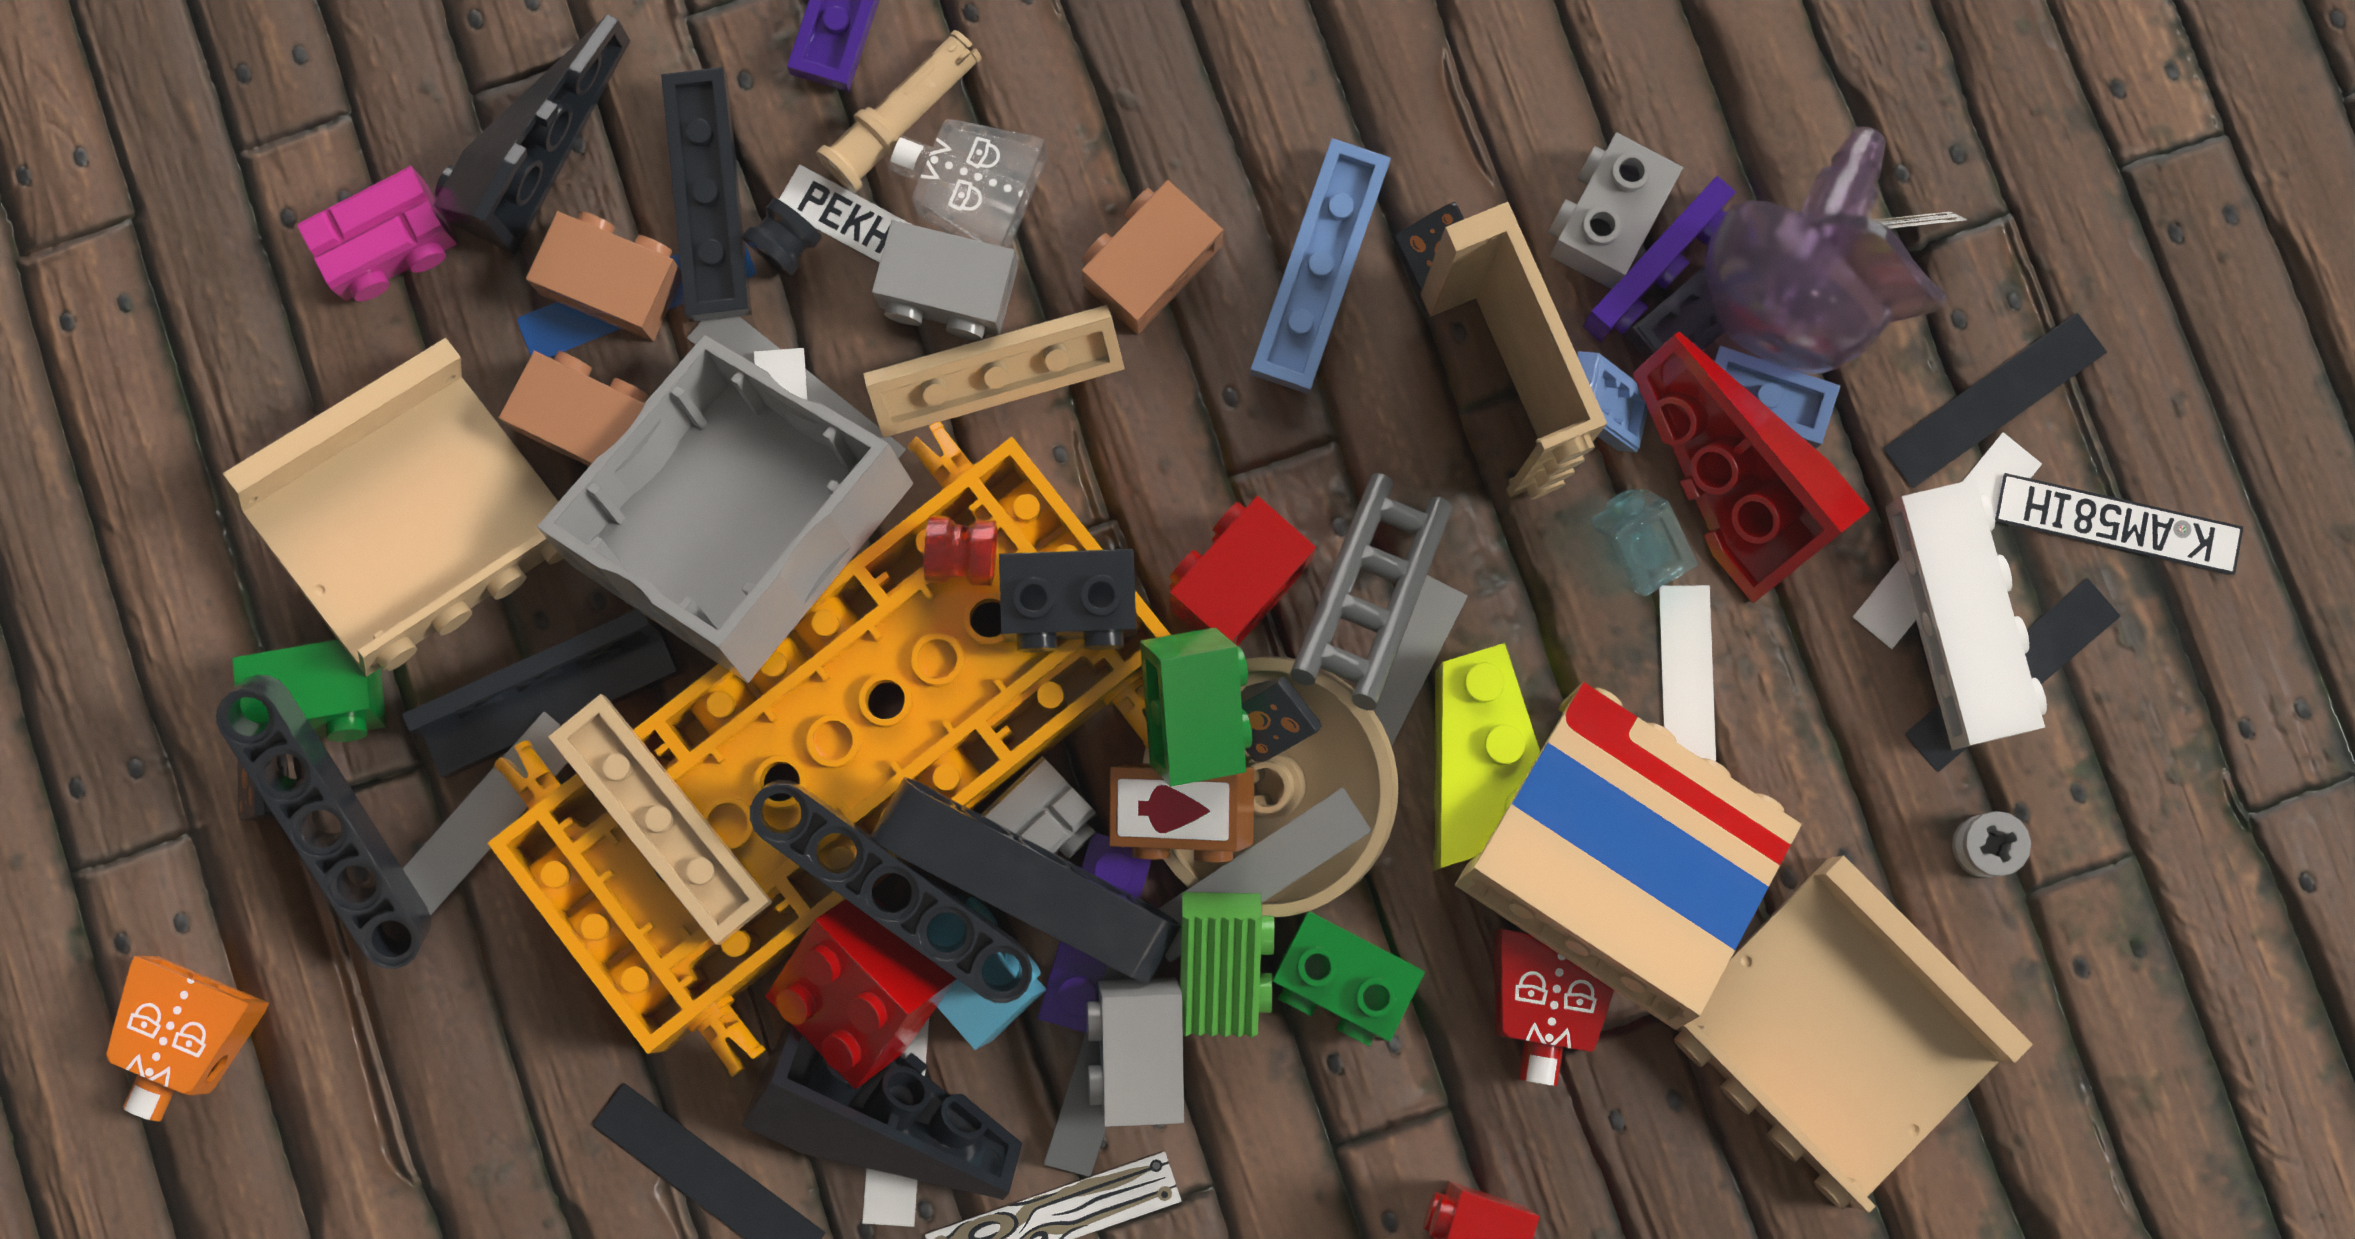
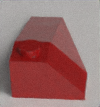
M1680 331L1674 334L1632 373L1662 442L1671 445L1685 476V479L1680 481L1687 499L1688 501L1695 499L1709 532L1704 537L1712 555L1753 604L1871 510L1825 456Z

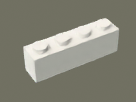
M1976 479L1901 496L1886 506L1887 516L1951 749L1956 750L2045 728L2042 715H2045L2047 710L2045 693L2038 679L2031 678L2025 653L2029 651L2028 632L2023 620L2019 616H2014L2008 592L2012 589L2011 571L2004 556L1997 555L1991 534L1995 527L1994 510L1988 496L1980 494Z

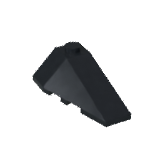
M607 14L462 151L455 166L449 165L442 172L435 188L436 201L433 207L450 224L513 255L517 253L630 43V39L618 19Z
M788 1021L759 1078L742 1124L743 1127L803 1154L1004 1200L1010 1192L1022 1147L1020 1140L965 1095H949L929 1077L923 1076L922 1073L928 1065L912 1052L905 1059L899 1056L855 1090Z

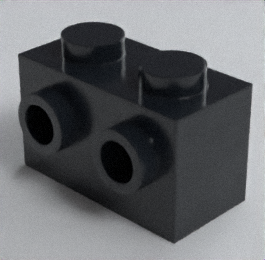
M1133 549L999 554L1001 634L1005 642H1017V651L1057 650V640L1083 639L1084 649L1111 650L1123 648V638L1137 637Z

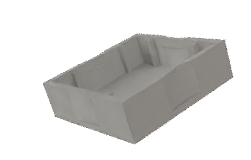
M704 335L645 402L643 409L627 432L612 447L595 459L540 522L537 528L569 565L749 683L911 488L913 482L889 443L825 405L802 399L780 386L767 371Z

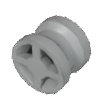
M1998 811L1967 818L1959 824L1953 834L1952 841L1954 858L1960 867L1972 876L1982 878L2013 874L2024 866L2030 855L2031 848L2029 833L2023 823L2009 813ZM2003 844L2001 851L1999 853L2000 857L1996 856V853L1999 849V845Z

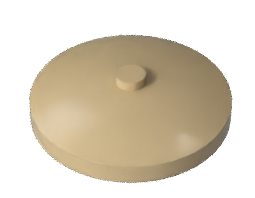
M1273 656L1246 659L1248 681L1245 686L1240 687L1241 691L1246 686L1284 676L1322 725L1317 733L1264 762H1255L1245 750L1246 766L1254 767V845L1341 788L1345 789L1372 830L1366 836L1261 903L1262 915L1285 917L1311 911L1329 903L1352 888L1372 868L1382 853L1394 824L1398 802V774L1394 753L1382 723L1373 710H1363L1353 704L1352 695L1354 689L1336 675L1320 669L1314 684L1302 685L1294 681L1290 676L1295 659ZM1149 748L1145 749L1143 763H1150ZM1251 845L1240 851L1233 852V859L1254 845ZM1170 849V858L1164 859L1174 874L1188 888L1228 863L1195 861L1194 850Z

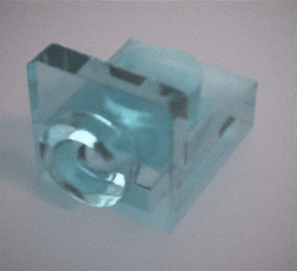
M1631 489L1614 496L1606 504V510L1592 518L1596 530L1610 539L1634 591L1644 597L1698 565L1669 501L1646 489Z

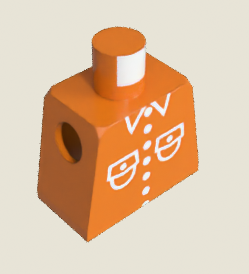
M134 956L129 967L106 1053L108 1062L137 1074L123 1109L141 1118L159 1122L163 1118L174 1091L190 1096L209 1094L217 1086L266 1012L269 1002L159 956Z

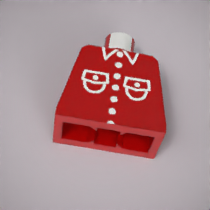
M1505 929L1495 930V1033L1497 1036L1524 1040L1519 1072L1520 1080L1557 1086L1563 1047L1589 1052L1594 1051L1614 989L1528 933Z

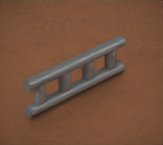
M1381 473L1372 474L1369 478L1290 672L1292 679L1302 685L1314 684L1320 669L1357 683L1352 695V702L1363 710H1374L1377 707L1452 511L1451 503L1440 497L1430 498L1424 512L1390 499L1389 496L1394 483L1390 477ZM1379 522L1414 535L1406 560L1370 546ZM1360 569L1396 584L1386 609L1350 595ZM1340 618L1377 633L1367 659L1330 645Z

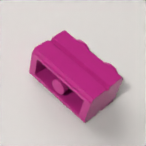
M412 166L298 223V228L313 254L314 260L327 285L344 301L352 298L358 302L373 299L389 288V279L408 269L415 273L432 269L444 261L446 258L445 250L457 245V240L446 219L433 207L436 200L430 188Z

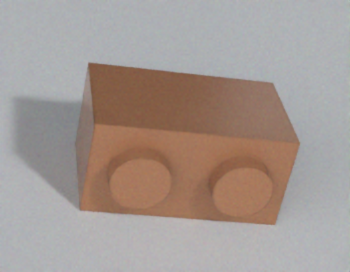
M1169 180L1155 193L1150 188L1144 190L1132 202L1124 215L1129 221L1113 237L1107 233L1100 236L1082 258V262L1086 264L1082 269L1083 286L1104 305H1107L1137 335L1147 327L1214 256L1223 243L1224 229Z
M557 211L526 280L540 295L654 342L682 280L680 268L674 259L670 258L673 251L662 243L646 236L638 235L635 243L613 234L615 227L611 223L593 214L581 211L576 219Z
M534 350L499 419L513 431L589 467L597 457L606 452L627 432L643 409L649 395L618 378H614L609 387L589 377L592 367L562 351H558L554 359H551Z

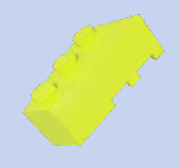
M1505 643L1444 661L1435 670L1436 779L1434 790L1435 850L1433 853V871L1473 859L1484 849L1540 753Z

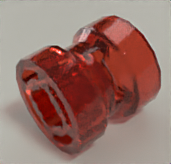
M930 515L924 548L925 582L946 583L952 577L961 576L965 577L971 585L992 587L997 553V521L976 519L969 526H963L962 524H956L951 517Z

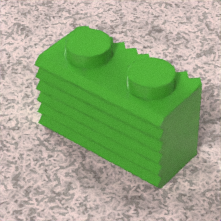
M1182 892L1180 990L1182 993V1030L1184 1036L1192 1033L1201 1036L1206 1033L1211 1037L1217 1034L1224 1037L1231 1034L1240 1037L1245 1034L1252 1038L1258 1035L1259 1013H1271L1272 973H1260L1261 955L1274 954V915H1262L1261 893Z

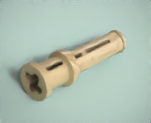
M952 31L949 37L875 109L867 107L865 110L860 109L854 115L855 124L831 147L821 146L816 151L819 160L844 187L856 193L862 187L860 179L885 155L892 157L900 136L965 73L982 60L978 50L973 49L970 52L968 48L973 44L959 31Z

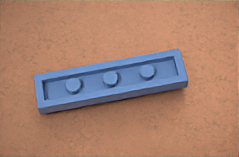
M1334 138L1331 139L1256 352L1250 375L1308 395L1310 394L1389 167L1390 157Z

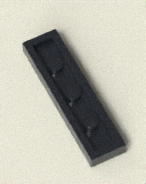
M723 67L661 74L686 317L690 322L752 315L745 241L742 238L744 231L727 74Z

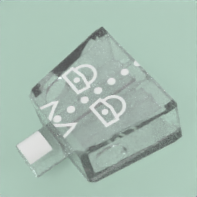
M948 119L944 121L933 147L901 136L894 148L889 170L918 182L912 200L917 214L948 234L1010 249L1047 161L1045 140L1039 137Z

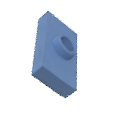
M1578 351L1577 357L1607 422V425L1597 437L1617 451L1637 452L1640 448L1648 408L1636 381L1600 353Z

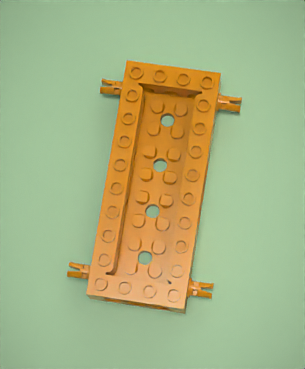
M940 421L930 425V430L944 455L939 457L917 436L909 443L908 448L912 453H915L942 487L941 492L851 560L749 683L720 664H717L633 729L772 901L771 904L721 945H715L578 774H575L561 785L533 749V745L529 740L514 746L528 776L509 759L500 757L495 762L494 767L503 774L529 809L487 844L647 1054L668 1051L689 1033L698 1030L726 1066L731 1077L744 1070L745 1066L731 1039L752 1059L759 1058L766 1049L763 1045L759 1044L730 1006L734 1002V998L794 952L816 918L845 900L840 894L764 841L754 831L750 821V806L756 794L764 787L765 776L772 767L779 764L792 765L798 772L800 785L871 835L904 777L916 780L974 810L1106 705L1114 704L1143 740L1145 747L1149 748L1147 722L1143 714L1146 709L1140 641L1169 636L1171 634L1136 591L1137 637L1123 638L1124 647L1119 649L1088 650L1084 649L1083 639L1057 640V650L1019 652L1017 651V642H1005L1002 634L987 638L980 636L972 628L971 619L977 607L987 602L1000 604L999 554L1103 550L1013 437H1010L981 461L973 465L945 431V427ZM882 683H894L900 686L905 696L901 712L890 719H879L873 716L868 707V698L871 691ZM768 797L763 804V815L765 821L771 827L786 830L794 827L800 821L801 808L794 797L780 802L773 801ZM832 833L825 836L819 842L817 853L820 860L826 866L832 869H841L854 861L857 849L854 842L848 836L841 833ZM887 873L885 875L880 876L875 881L872 889L879 885L892 873Z

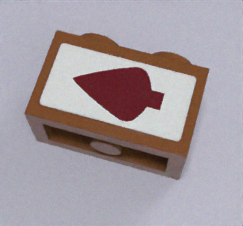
M1129 762L1111 767L1110 846L1131 847V857L1137 859L1170 858V849L1194 850L1195 861L1229 862L1233 861V852L1254 845V767L1246 766L1245 773L1172 787L1151 767L1150 763Z

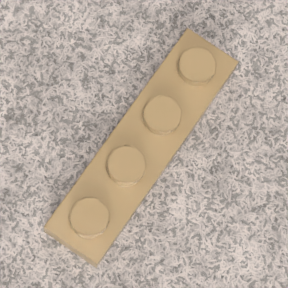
M1104 305L863 374L877 422L884 438L935 422H941L1121 371L1125 368L1112 316L1108 306Z
M600 694L548 736L715 945H721L772 903L763 889L606 696Z

